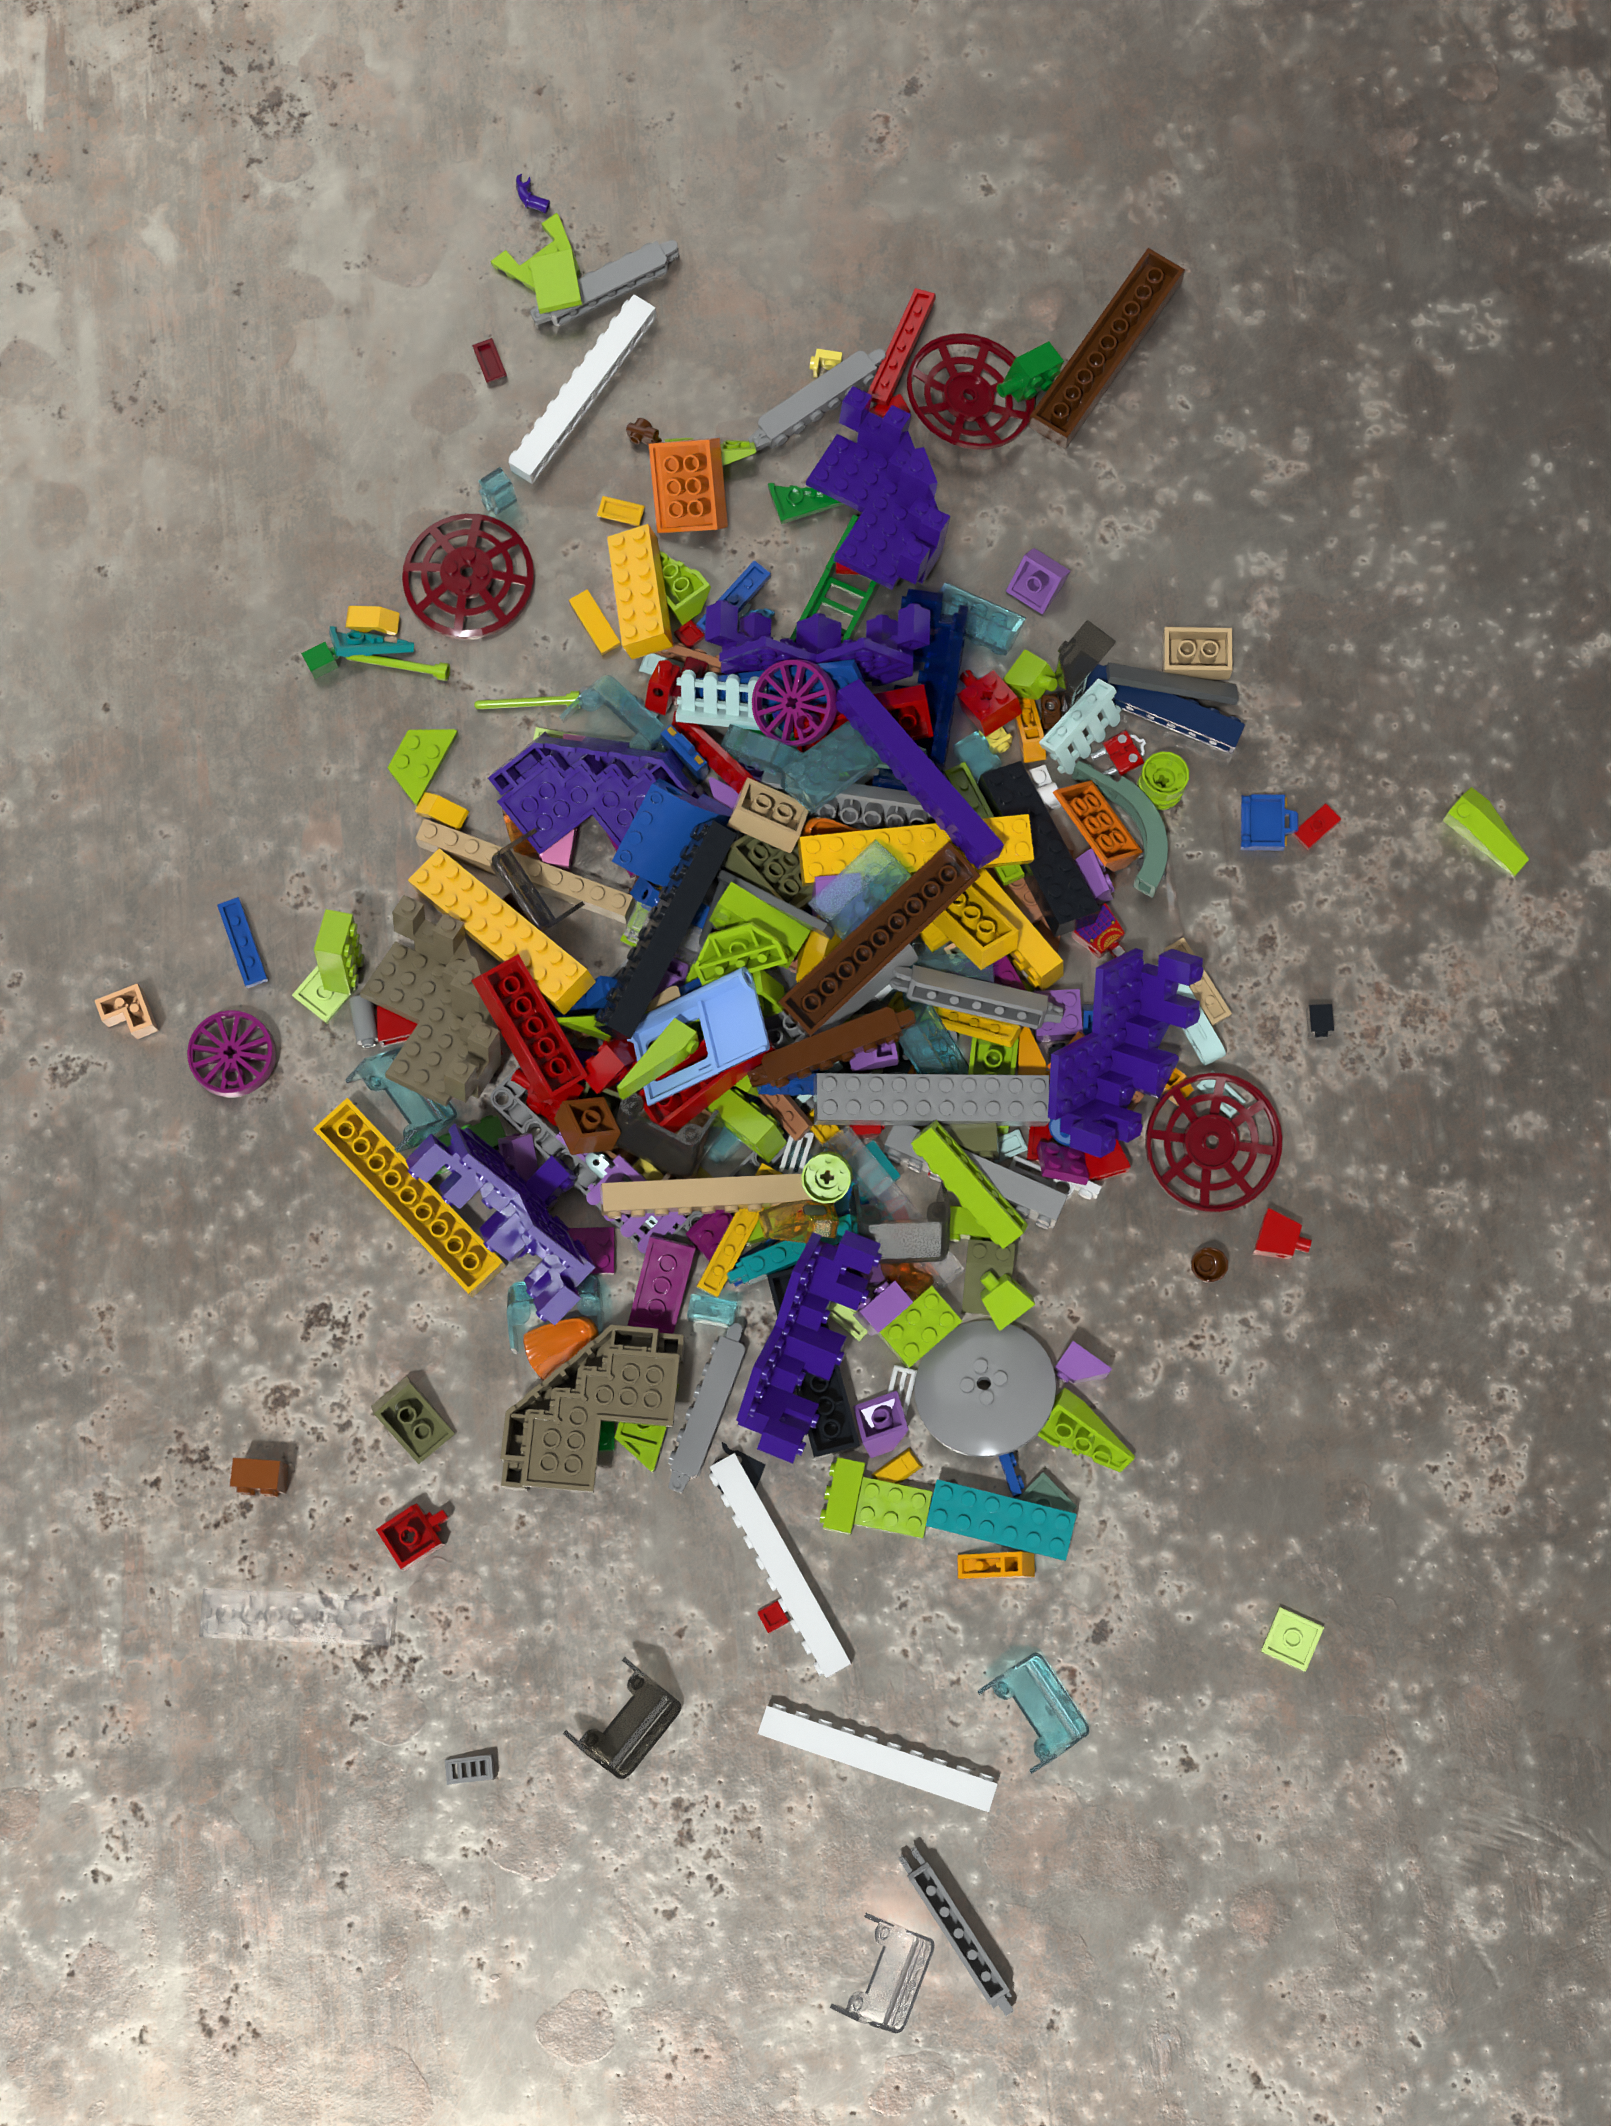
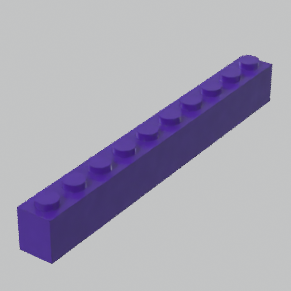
M858 679L838 690L836 696L837 710L844 714L850 721L852 728L863 736L866 744L876 751L880 760L889 766L894 776L902 781L912 796H915L921 803L924 811L934 818L938 827L947 833L952 843L965 854L966 859L977 869H980L998 858L1004 846L1001 840L864 683Z

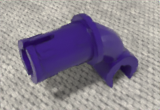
M522 174L516 177V189L525 208L536 209L546 214L550 206V200L533 195V192H528L531 187L530 177L527 182L522 183Z

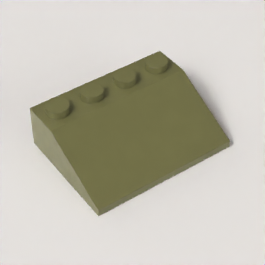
M747 834L732 843L722 862L732 875L802 911L811 905L813 885L802 886L797 842L791 854Z

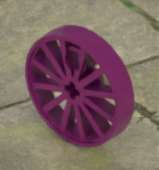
M788 659L775 663L762 673L755 684L752 694L754 719L760 730L776 743L792 747L812 744L827 733L835 719L837 712L835 686L829 675L813 662L802 659ZM790 665H797L794 684L789 672ZM807 668L814 674L802 687L805 669ZM778 670H781L785 688L773 676ZM820 679L824 690L809 694L810 689ZM767 682H769L781 694V696L765 693L764 688ZM823 696L827 697V708L810 704V701ZM762 698L781 702L779 705L762 710ZM782 710L768 726L764 716ZM808 710L825 714L822 723L820 724L819 717L815 713ZM805 717L808 718L810 725L807 729L803 725ZM786 718L783 734L780 737L775 733V729ZM793 723L799 740L791 741L790 739Z
M228 1010L209 1016L196 1027L189 1040L187 1058L193 1076L207 1091L221 1097H241L257 1090L269 1078L275 1065L276 1046L270 1031L260 1020L245 1012ZM235 1018L231 1038L229 1039L223 1020ZM244 1019L252 1022L238 1039L241 1021ZM215 1023H218L224 1044L207 1031ZM260 1028L264 1037L246 1043L257 1029ZM204 1034L220 1048L197 1045V1043ZM267 1044L268 1046L267 1055L249 1053L250 1050ZM232 1051H235L237 1054H233V1058L230 1059L229 1056L232 1055ZM195 1052L215 1054L212 1057L195 1063ZM244 1060H257L266 1063L259 1073ZM217 1063L204 1079L199 1075V1069ZM240 1065L256 1076L253 1081L246 1085V1076L240 1069ZM223 1070L221 1087L218 1088L211 1085L213 1079ZM232 1072H238L236 1081L231 1082L228 1080Z

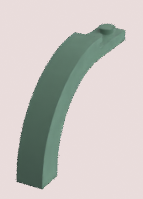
M1078 761L1074 767L1072 778L1080 783L1092 780L1101 794L1119 805L1136 824L1144 846V862L1136 876L1133 887L1153 898L1161 882L1168 855L1166 830L1159 812L1149 797L1130 780L1122 776L1119 782H1116L1111 776L1100 773L1090 764Z

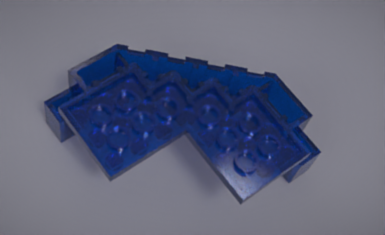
M908 588L907 595L902 596L900 609L915 603L920 604L922 608L930 610V645L913 650V661L925 663L924 670H919L917 683L924 684L933 737L913 741L918 746L926 749L927 757L934 762L935 766L944 775L963 657L969 606L960 605L958 613L954 612L953 616L941 614L944 593ZM895 685L894 690L907 688L908 686ZM877 768L879 773L878 776L874 775L872 786L908 791L902 781L894 776L891 769Z

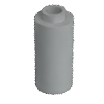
M361 995L354 996L349 999L356 1042L358 1045H362L363 1048L373 1047L378 1042L373 1003L361 998Z

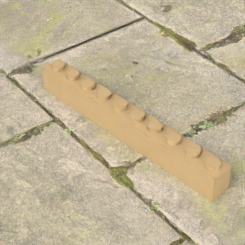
M425 818L415 838L418 846L435 853L440 848L455 861L627 924L635 906L632 895Z
M830 1172L821 1174L826 1179L825 1182H829L830 1179L834 1178L833 1175H830ZM802 1174L602 1183L600 1186L601 1215H607L609 1219L621 1218L624 1214H631V1217L639 1218L644 1217L645 1213H654L655 1216H667L669 1212H678V1215H690L692 1211H701L702 1214H713L716 1212L715 1210L735 1213L739 1209L748 1208L749 1212H757L765 1207H771V1210L779 1211L784 1210L785 1206L803 1209L805 1205H823L829 1208L834 1203L823 1204L810 1198L802 1187Z

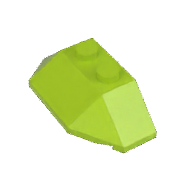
M753 922L709 934L694 968L702 986L742 967H746L750 973L788 963L789 960L778 938Z

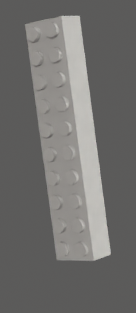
M817 1073L813 1079L814 1125L926 1126L937 1120L941 1125L997 1123V1126H1046L1050 1122V1118H1048L1049 1075Z

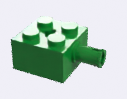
M1048 341L1015 358L1003 383L998 384L996 387L997 392L1002 398L1012 394L1018 403L1024 399L1030 400L1042 390L1045 392L1051 387L1053 381L1061 372L1060 368L1064 360Z

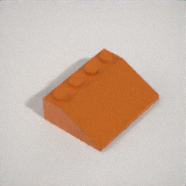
M720 438L650 443L649 454L657 533L718 530L728 527Z
M1092 780L1057 789L1053 792L1105 867L1113 872L1124 869L1143 853Z

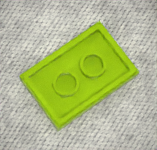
M572 249L529 258L540 314L582 305Z

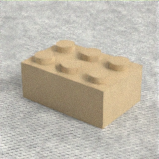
M1164 627L1162 635V672L1200 679L1229 680L1232 673V628Z
M747 777L738 795L727 826L791 854L800 837L811 805Z

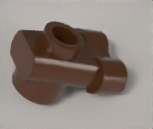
M637 418L635 423L630 422L626 427L629 440L634 444L644 443L649 447L650 443L662 442V439L659 438V430L652 428L651 423L644 418Z
M1057 694L1043 695L1041 697L1040 722L1042 730H1050L1063 717ZM1047 703H1051L1054 706L1052 711L1046 709Z

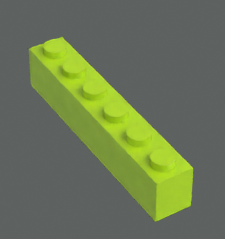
M937 1120L933 1121L914 1137L910 1143L914 1152L918 1156L923 1157L934 1174H938L943 1180L946 1189L953 1192L959 1198L961 1206L973 1214L976 1223L987 1230L995 1244H999L1004 1249L1024 1234L1028 1224Z

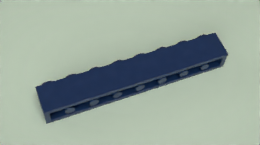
M1078 656L1066 687L1084 694L1097 679L1108 683L1107 665H1100L1090 657ZM1108 683L1117 692L1112 701L1120 709L1231 755L1233 754L1245 726L1244 723H1241L1240 719L1233 716H1224L1217 709H1207L1200 706L1197 701L1192 699L1185 700L1179 697V695Z

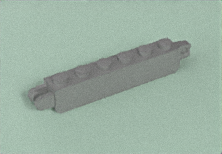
M674 240L666 241L660 245L658 241L647 243L633 253H626L619 260L608 262L602 268L586 273L582 278L578 279L582 305L543 314L539 313L538 306L530 311L532 319L536 325L552 321L553 325L561 326L667 274L668 263L679 256L678 243Z
M880 348L868 355L864 351L855 352L762 415L758 421L759 429L748 438V441L750 443L754 442L756 452L767 446H770L772 449L775 446L783 445L790 436L802 432L806 425L821 419L825 412L836 409L852 386L861 389L865 385H871L882 360L886 357L885 351Z
M913 965L912 969L896 967L893 971L896 978H892L889 984L895 990L907 992L906 997L911 1001L1033 1029L1041 1028L1043 1022L1060 1023L1063 1016V1008L1048 1002V996L916 965Z
M733 1323L729 1327L730 1329H728L726 1337L720 1336L719 1341H714L710 1354H713L710 1363L706 1362L702 1372V1376H705L702 1385H697L693 1397L697 1398L694 1407L689 1406L685 1416V1420H688L686 1428L680 1429L676 1440L679 1442L677 1451L673 1450L669 1457L668 1464L671 1465L670 1470L672 1473L668 1488L678 1493H683L690 1478L695 1479L700 1476L745 1358L746 1351L743 1344L740 1343L744 1331L739 1323Z
M913 1847L911 1849L912 1855L920 1863L921 1866L912 1871L906 1857L903 1855L898 1857L908 1873L907 1877L989 2005L991 2004L993 2009L999 2005L1005 2016L1009 2015L1014 2011L1007 2001L1012 1996L1009 1988L928 1862H925L917 1848Z

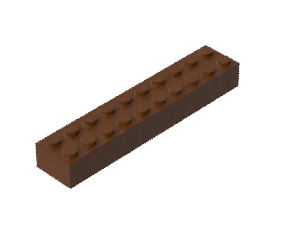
M1147 248L1030 415L1029 428L1060 447L1067 448L1181 285L1185 272L1184 268Z
M950 842L946 843L776 1004L807 1037H810L980 877V874Z

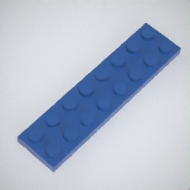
M854 659L817 664L831 678L836 694L838 690L858 679L866 686ZM797 666L789 667V672L793 684L795 680ZM807 668L805 669L802 687L814 674ZM765 670L737 673L735 675L740 678V684H748L751 677H760ZM778 670L773 676L785 688L781 670ZM729 675L718 676V681L726 682ZM820 679L810 689L809 694L824 690ZM767 682V693L781 696V694L769 682ZM696 687V698L704 699L703 688ZM718 689V701H726V690ZM740 692V703L748 704V692ZM823 696L810 701V704H826L827 697ZM763 698V705H766L767 708L781 704V702Z

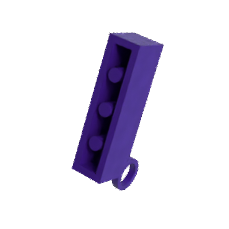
M551 1155L527 1180L525 1186L531 1194L536 1192L548 1205L547 1208L550 1209L558 1202V1197L561 1193L568 1191L574 1185L573 1181L578 1176L560 1157ZM524 1250L517 1258L524 1257L528 1252Z

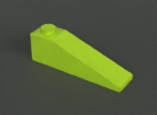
M660 551L667 606L683 626L701 613L711 586L699 571L688 568L684 563L679 560L677 562L666 553Z
M1472 787L1460 797L1443 819V822L1514 877L1529 860L1491 802Z
M674 1018L617 1086L619 1097L623 1100L684 1061L689 1054H693L699 1046L697 1032Z
M1065 1387L1056 1395L1049 1420L1039 1432V1437L1055 1447L1061 1445L1071 1449L1075 1455L1079 1456L1081 1453L1091 1457L1095 1463L1118 1472L1124 1470L1134 1460L1135 1456L1083 1400Z

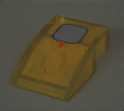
M814 1200L782 1203L759 1212L758 1215L764 1238L807 1243L813 1232L822 1235L821 1237L835 1238L839 1225L834 1204H823Z

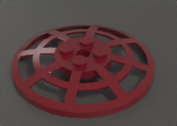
M957 333L940 336L930 341L915 355L907 376V392L911 406L920 421L932 433L953 445L974 450H987L1006 445L1017 438L1027 427L1030 415L1034 410L1035 396L1030 400H1026L1025 411L1012 409V394L1005 397V407L995 405L994 393H997L996 387L998 384L1003 383L1004 378L995 368L985 363L988 351L1000 357L1010 367L1016 357L1005 347L988 338L974 334ZM947 345H973L980 347L976 359L964 356L951 358ZM939 349L943 361L935 365L928 375L917 369L918 364L926 355L933 350ZM966 364L974 367L972 372L958 373L954 365ZM944 368L947 369L950 376L945 385L933 379ZM981 371H986L997 383L990 385L988 381L980 376ZM913 377L925 383L924 397L927 406L919 407L914 398ZM931 387L942 393L943 402L933 404L930 393ZM963 394L971 395L973 400L966 399ZM948 410L956 417L954 425L946 421L938 412ZM989 412L1002 415L1001 419L991 427L984 419ZM932 414L943 426L952 431L951 436L935 427L925 415ZM1009 417L1022 419L1019 427L1009 437L1001 440L995 433L1003 427ZM964 421H976L981 430L962 429ZM960 434L972 437L986 435L992 443H971L959 440Z
M465 513L441 519L429 526L417 537L406 555L403 565L402 582L410 608L424 625L446 637L477 639L501 631L518 618L531 597L535 573L529 549L522 537L513 528L491 516ZM472 519L470 529L456 530L446 535H443L438 530L442 525L453 521ZM481 521H488L500 526L509 532L512 538L501 543L493 535L479 530ZM431 534L436 542L427 551L423 563H410L417 546L427 535ZM469 535L467 545L456 549L448 541L455 537ZM482 537L493 543L495 547L484 552L476 547L477 538ZM518 544L526 560L527 577L513 574V563L508 549ZM441 546L447 553L442 564L429 563L435 551ZM502 553L506 563V572L494 570L491 559ZM471 568L473 573L469 577H464L461 575L462 570ZM409 572H421L422 585L427 596L418 604H416L410 591ZM428 572H439L443 583L432 591L428 582ZM493 579L505 581L500 592L493 598L488 592ZM512 583L524 585V591L518 603L505 615L498 604L507 595ZM446 591L458 597L456 608L445 604L439 600V597ZM481 596L486 603L476 608L465 609L467 599ZM433 603L442 611L455 615L454 628L436 623L426 616L423 611ZM491 610L498 619L497 622L483 628L463 630L464 616L480 615Z
M1225 1073L1194 1075L1172 1086L1154 1107L1146 1130L1145 1148L1147 1161L1158 1184L1177 1202L1189 1208L1205 1212L1233 1210L1255 1199L1273 1179L1282 1154L1281 1125L1270 1101L1250 1082ZM1216 1080L1213 1094H1202L1186 1100L1180 1091L1186 1085L1197 1081ZM1225 1082H1230L1244 1088L1255 1097L1257 1102L1246 1109L1236 1100L1223 1095ZM1173 1096L1179 1107L1170 1117L1165 1131L1153 1129L1160 1109ZM1210 1100L1209 1114L1197 1117L1191 1106ZM1221 1102L1232 1106L1240 1114L1230 1121L1220 1116ZM1262 1109L1266 1112L1271 1125L1273 1146L1259 1144L1258 1131L1252 1116ZM1184 1113L1190 1122L1185 1133L1172 1132L1176 1120ZM1245 1121L1250 1131L1251 1143L1239 1141L1236 1128ZM1211 1135L1217 1141L1216 1146L1212 1149L1206 1146V1139ZM1152 1139L1164 1140L1165 1156L1171 1168L1162 1176L1158 1172L1153 1159ZM1171 1141L1183 1143L1186 1155L1177 1163L1172 1155ZM1238 1151L1249 1152L1246 1163L1238 1172L1231 1162L1236 1157ZM1257 1153L1271 1155L1265 1174L1258 1184L1252 1188L1244 1177L1252 1168ZM1191 1163L1202 1168L1201 1182L1191 1179L1182 1170ZM1224 1168L1231 1177L1226 1181L1210 1184L1211 1170ZM1177 1175L1186 1184L1200 1189V1203L1192 1202L1180 1196L1167 1184ZM1237 1184L1245 1194L1239 1199L1228 1203L1209 1205L1210 1191L1222 1190Z

